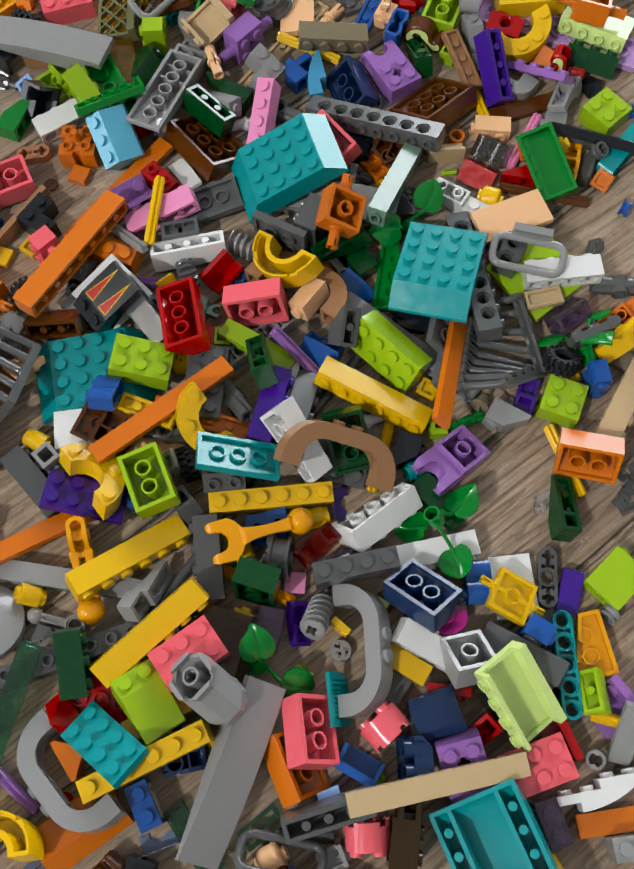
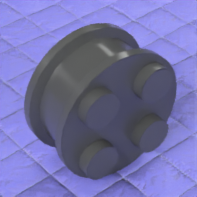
M255 0L253 7L260 13L261 20L267 15L275 23L289 13L293 0Z
M275 534L267 536V553H263L262 563L267 564L270 562L278 565L279 569H282V579H284L285 583H289L294 566L295 538L293 536H290L288 539L277 538Z

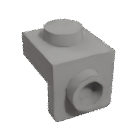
M338 842L326 848L328 853L327 869H346L349 867L348 861L351 860L350 853L345 850V846L342 847L341 843ZM315 853V857H316L317 862H318V861H319V855H318V853Z

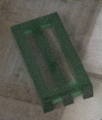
M272 803L236 834L240 837L245 830H248L273 810L275 814L257 828L263 830L276 818L280 820L279 810ZM277 823L269 831H277L281 827V823ZM258 839L252 845L248 840L246 847L249 853L264 840Z

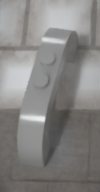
M338 584L332 586L333 607L344 610L357 608L360 612L364 627L366 675L360 688L349 694L337 695L338 718H362L376 711L385 701L390 691L393 677L392 661L394 658L391 650L392 631L386 607L375 593L351 584Z
M42 708L24 728L17 747V765L23 780L29 787L27 792L34 800L38 799L41 803L39 808L46 817H51L54 822L67 830L82 834H95L110 829L128 814L114 795L107 793L94 806L85 810H77L46 770L43 758L45 748L50 740L59 732L50 725L47 711Z

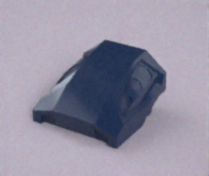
M453 684L409 700L410 711L419 736L423 735L429 743L469 729L456 698Z
M189 725L177 727L169 733H167L166 735L159 738L158 740L168 735H171ZM204 745L162 766L164 778L204 770L208 761L206 746Z
M423 735L397 736L395 738L398 780L434 772L433 747Z

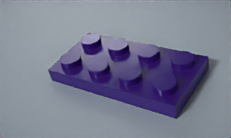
M50 469L39 502V508L103 521L92 506L94 491L100 488V484L94 478L80 475L69 476L67 472ZM124 485L121 504L116 512L104 520V522L122 525L127 506L126 499L129 494L126 485Z

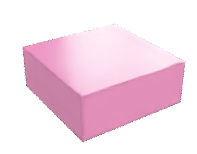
M291 572L290 582L284 584V591L289 594L305 595L307 574Z

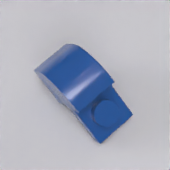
M308 52L297 57L295 61L289 57L284 64L286 67L284 70L285 83L295 94H298L308 86L307 71L312 60V55Z

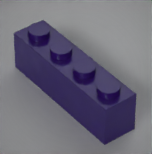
M485 29L474 36L473 39L486 106L489 108L504 105L514 100L501 29Z
M274 365L278 383L270 388L261 389L246 436L247 439L276 444V440L260 420V417L290 397V395H287L288 390L293 388L295 377H292V369Z

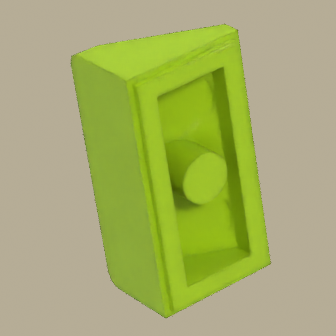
M593 667L578 671L584 715L612 714L603 670Z

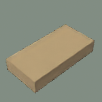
M559 285L522 292L521 294L527 312L563 305L565 302Z

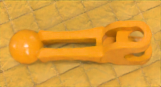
M296 508L289 513L288 517L266 525L241 527L234 520L228 518L208 523L204 526L207 534L221 533L228 540L226 551L216 554L213 557V564L220 565L236 561L243 554L247 544L264 536L289 531L298 535L306 534L313 527L314 519L309 510Z
M80 516L70 517L65 523V529L70 549L69 560L72 569H75L81 565L82 561L88 562L95 558V552L93 550L92 537L84 519ZM74 523L81 524L80 528L71 531ZM100 591L96 592L93 598L87 601L83 599L78 602L77 616L82 623L94 625L103 619L105 606L101 601Z

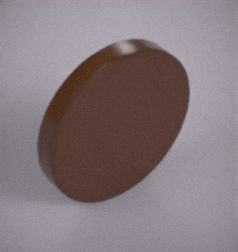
M48 179L45 181L44 186L48 191H54L58 188V182L55 179Z

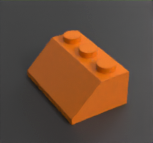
M110 232L89 257L97 259V265H100L112 253L135 276L147 251L144 254L138 252Z
M562 427L553 473L615 485L625 455V438Z
M284 731L270 736L263 758L284 809L330 787L324 770H289L287 768Z

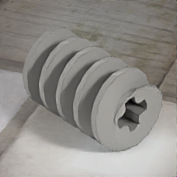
M233 230L227 242L228 252H234L236 256H240L243 259L247 258L249 262H252L254 258L252 251L254 238L249 242V235H246L243 239L242 232L236 236L237 230Z
M316 593L311 597L300 621L301 632L309 639L320 640L325 636L334 613L331 596L324 593Z

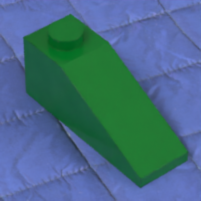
M22 98L3 111L0 116L1 137L20 143L32 122L31 119H33L27 115L30 100Z

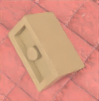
M462 143L442 144L437 153L426 150L428 164L463 162L466 147Z

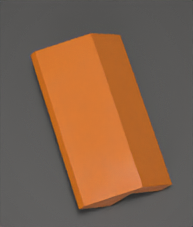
M117 790L110 792L109 794L114 795L127 811L120 801L119 792ZM79 795L70 802L77 810H85L94 806L102 797L83 804ZM127 811L128 814L116 825L106 831L95 834H82L70 831L59 826L51 817L46 818L36 825L44 846V860L40 861L46 869H70L133 824V817Z

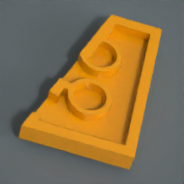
M595 609L577 614L576 626L578 671L598 667L603 670L606 677L620 672L600 611Z

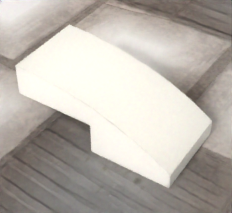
M183 158L167 166L169 172L178 180L180 186L188 183L193 190L202 185V181Z

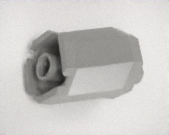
M184 653L172 665L171 674H173V679L169 682L170 689L178 700L186 703L210 724L232 725L245 712V707L248 704L247 691L237 678L232 677L206 654Z

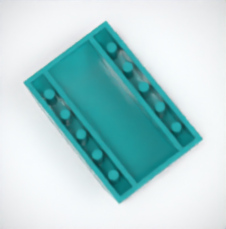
M309 113L297 115L238 149L231 167L251 224H253L252 215L255 210L266 212L270 215L349 171L326 115Z
M411 221L393 277L388 310L466 323L489 233Z
M122 327L100 333L85 334L82 337L75 336L49 341L42 346L38 356L44 355L46 363L37 371L43 424L54 423L53 412L84 407L86 403L85 394L90 390L92 381L98 375H108V365L116 333L146 339L147 336L137 329ZM124 382V392L150 401H154L156 395H158L156 388Z
M514 778L428 814L451 869H559L529 803Z

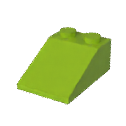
M150 659L110 682L112 695L146 746L186 721Z

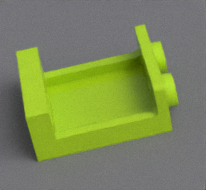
M618 545L610 551L609 555L583 581V588L603 606L608 604L617 611L634 594V559L628 550Z

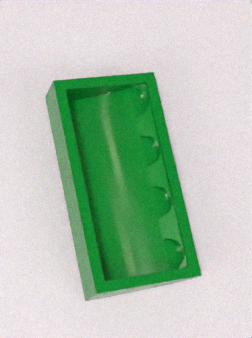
M551 121L516 136L535 187L539 190L545 203L578 192L577 183Z

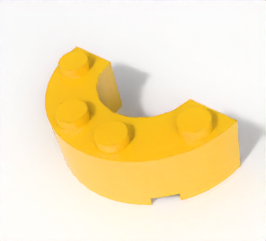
M547 3L531 13L530 26L532 29L526 36L512 39L506 37L501 32L507 64L509 60L516 62V59H521L528 63L536 58L543 45H547L552 24V16Z
M260 229L257 232L252 245L253 261L266 279L280 277L284 288H295L309 283L324 270V266L317 256L303 249L291 258L279 259L282 247L275 237Z
M191 381L178 397L175 420L183 439L196 450V435L198 431L207 432L199 422V411L207 398L197 384ZM228 430L223 431L221 433H213L234 437L233 434Z
M72 443L60 447L59 463L69 476L86 474L99 482L100 488L94 491L92 506L103 521L116 512L121 504L125 485L117 458L113 456L100 465L88 449V446L91 444Z
M0 810V842L4 841L7 847V858L20 862L44 860L43 840L36 826L26 818Z

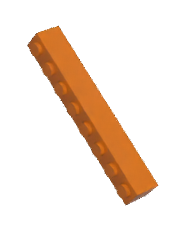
M108 189L98 197L94 205L76 222L72 230L63 237L58 246L40 263L37 270L27 278L23 286L15 292L12 298L20 310L35 318L40 315L128 212L125 198Z

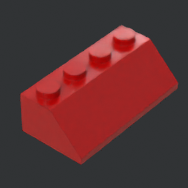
M192 276L155 288L165 350L192 356L211 350L200 289Z

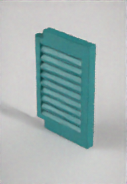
M325 672L330 727H350L349 723L352 722V719L338 718L337 695L349 694L348 679L341 672Z

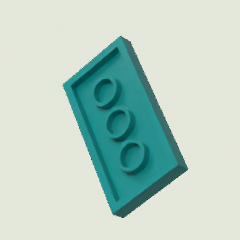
M198 431L196 435L195 469L278 482L280 478V461L273 459L278 444Z
M94 701L60 735L116 790L150 753L143 744Z

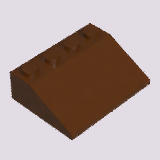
M435 76L391 107L389 111L443 123L446 129L478 105L476 87L474 84Z
M192 115L171 119L168 122L164 136L207 182L221 179L232 171L231 167L238 149L244 146L231 133L219 138Z

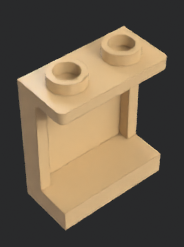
M206 0L186 20L182 18L180 21L183 24L181 28L188 36L191 34L194 37L193 41L199 48H205L207 45H213L223 35V30L235 21V18L220 0Z

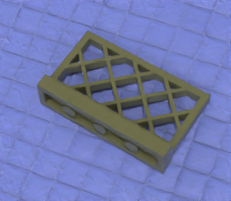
M99 0L98 34H102L108 28L111 31L106 36L113 37V40L129 37L133 41L140 40V18L133 12L127 2L122 6L119 4L122 0ZM134 0L141 9V0ZM110 1L111 4L105 8L104 5ZM116 6L120 8L115 14L111 13ZM123 12L127 13L122 20L118 18ZM110 15L111 18L105 23L103 19ZM117 20L119 23L112 28L110 25ZM123 26L126 27L125 32H118Z

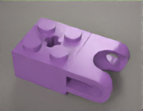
M388 40L384 42V55L379 56L373 54L370 50L361 54V63L390 105H394L420 88L422 77L394 41Z
M462 424L419 456L411 468L418 475L423 472H431L436 475L438 484L433 491L441 497L479 468L491 452Z
M476 726L434 741L442 770L487 760L481 736ZM494 785L449 795L451 804Z

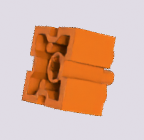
M62 125L60 137L63 143L59 144L58 156L63 167L73 168L74 164H83L84 167L99 168L100 155L88 125H83L82 129H77L76 125Z

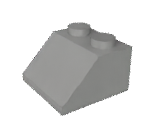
M478 629L440 638L445 670L454 688L459 689L476 685L478 680L474 672L495 655L482 631Z

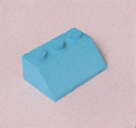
M124 104L98 110L85 119L106 170L119 171L145 155L133 124L125 120L128 112Z

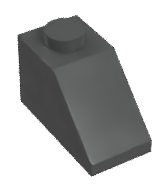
M342 306L330 324L327 344L356 348L361 308Z

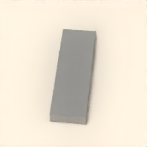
M627 700L625 701L606 754L608 761L625 766H630L634 755V702Z

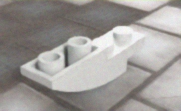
M441 177L437 178L443 191L442 204L452 212L467 211L469 216L470 212L489 206L471 197V191Z
M634 767L620 769L621 774L613 775L612 771L599 773L600 778L593 779L595 788H593V785L580 786V791L571 792V789L557 791L558 795L551 796L553 805L561 807L576 804L579 812H588L609 805L634 788Z

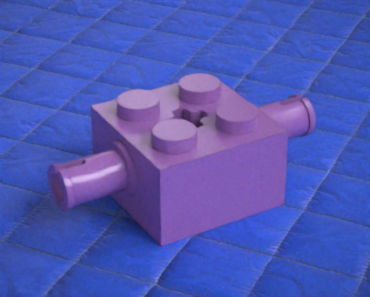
M247 11L223 30L225 50L217 55L221 59V64L224 65L230 59L240 67L245 64L244 62L249 53L259 43L264 45L263 32L273 25L272 19L266 15L260 21Z

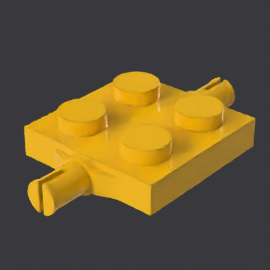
M505 567L498 569L494 580L485 575L480 577L479 583L489 588V595L484 605L519 626L525 625L526 619L531 612L540 617L544 615L545 610L535 605V595L538 587Z

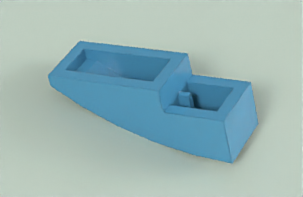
M319 50L315 51L309 66V101L314 94L323 96V90L326 89V74Z

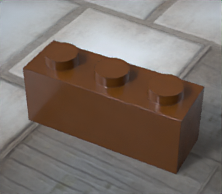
M77 309L43 311L37 318L29 315L22 323L28 339L31 340L82 337L89 327V323Z

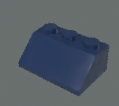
M347 55L326 77V84L333 99L372 108L380 101L361 61Z
M413 558L383 582L384 600L432 633L437 632L449 620L463 594L462 589Z

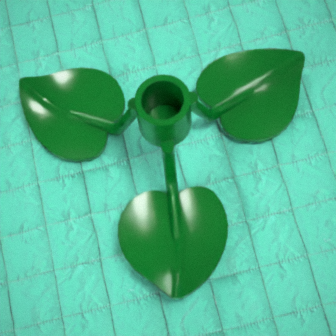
M433 178L420 184L415 189L413 200L418 208H422L421 211L410 216V219L401 220L398 215L391 213L384 227L372 224L368 234L383 245H395L401 239L402 233L407 234L411 221H414L415 218L423 214L425 210L430 214H434L441 208L443 191L439 182Z
M611 309L585 314L583 316H588V318L583 322H587L589 327L594 320H600L611 313ZM614 331L599 332L591 337L582 339L579 351L573 347L572 350H576V354H580V357H582V366H587L592 360H598L593 344L612 346L615 333ZM563 333L544 336L537 340L540 348L551 346L561 341L567 342L569 339Z
M475 483L463 486L452 492L444 503L447 511L443 508L439 510L436 506H429L424 510V513L417 511L415 515L408 517L399 527L393 529L400 539L411 543L423 540L425 530L429 529V525L432 528H437L450 550H446L440 555L438 560L439 568L445 575L456 579H463L468 575L473 565V554L464 544L453 547L442 529L445 523L444 515L453 516L455 514L459 519H466L476 513L479 507V497Z
M250 623L238 647L240 657L249 665L248 675L252 676L253 673L260 675L267 670L277 682L281 683L279 687L286 689L283 699L296 693L310 694L315 687V682L309 671L302 667H293L287 670L283 679H281L265 661L275 652L276 644L273 637L264 628Z

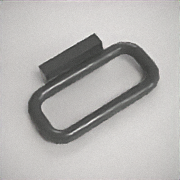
M256 828L245 830L240 835L236 844L233 860L237 869H267L249 865L243 861L246 843L249 839L256 838L287 845L284 834ZM305 839L289 844V846L316 851L319 855L317 869H327L328 853L321 843Z

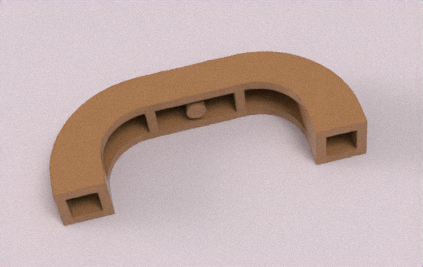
M281 251L279 259L291 258L297 253ZM254 261L244 270L247 282L266 279ZM324 266V270L317 278L326 281L330 296L320 308L321 320L330 325L342 306L349 307V301L344 280L336 272Z
M316 419L306 420L291 427L282 436L276 447L273 459L299 467L307 446L318 439H328L358 448L366 454L369 460V473L365 485L392 493L396 476L392 453L380 439L364 433V428L355 425L348 428L345 427V422L336 419L333 420V423Z

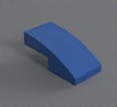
M348 267L340 276L344 280L347 290L370 304L374 297V291L360 276Z

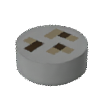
M345 640L335 641L330 647L331 657L337 662L347 661L351 656L350 644Z

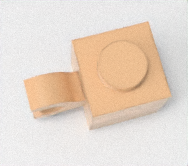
M382 0L374 13L373 26L385 30L386 24L391 20L392 12L398 5L392 3V0Z

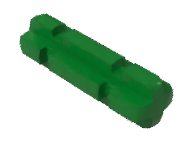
M476 411L473 415L469 414L457 419L456 422L452 421L448 432L451 433L462 424L468 428L473 426L474 423L482 422L484 419L483 413Z

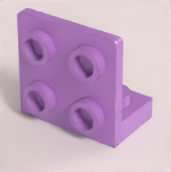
M142 173L109 191L125 198L129 211L141 207V202L151 201L153 189L150 190Z
M615 674L609 676L605 681L611 711L613 714L621 715L625 701L634 702V694L619 675ZM592 722L605 739H609L614 735L616 728Z

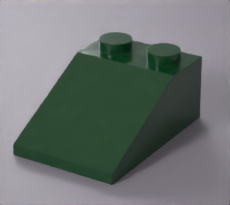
M360 404L321 413L323 421L333 423V420L336 419L345 422V427L351 428L352 425L364 428L363 432L367 433ZM327 439L335 476L369 468V460L362 450Z
M240 556L231 579L235 598L275 610L281 585L282 569H279V566L274 563H260L258 559L252 556H246V558Z

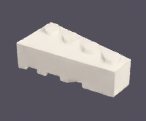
M292 395L261 416L260 420L276 442L279 443L282 436L291 427L306 421V418ZM318 440L313 441L307 446L300 467L294 465L306 483L315 482L333 467Z
M402 482L393 487L392 493L385 492L381 494L380 500L369 501L363 505L365 509L355 514L352 511L345 515L347 519L343 522L338 523L335 521L330 525L341 545L358 552H366L377 541L384 539L390 531L399 527L404 520L415 515L423 504L415 486Z

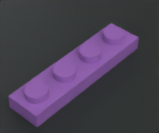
M516 59V62L509 60L507 64L508 68L514 71L568 85H573L575 79L569 76L568 71L559 69L558 72H555V68L544 66L543 69L540 68L541 65L533 62L527 65L526 61Z

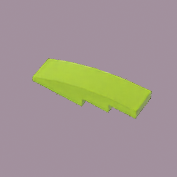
M229 318L218 332L219 337L235 344L237 349L246 353L245 340L260 335ZM266 338L273 364L292 369L296 360L286 350Z

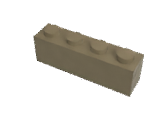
M299 21L298 50L366 52L369 40L368 26L365 23Z

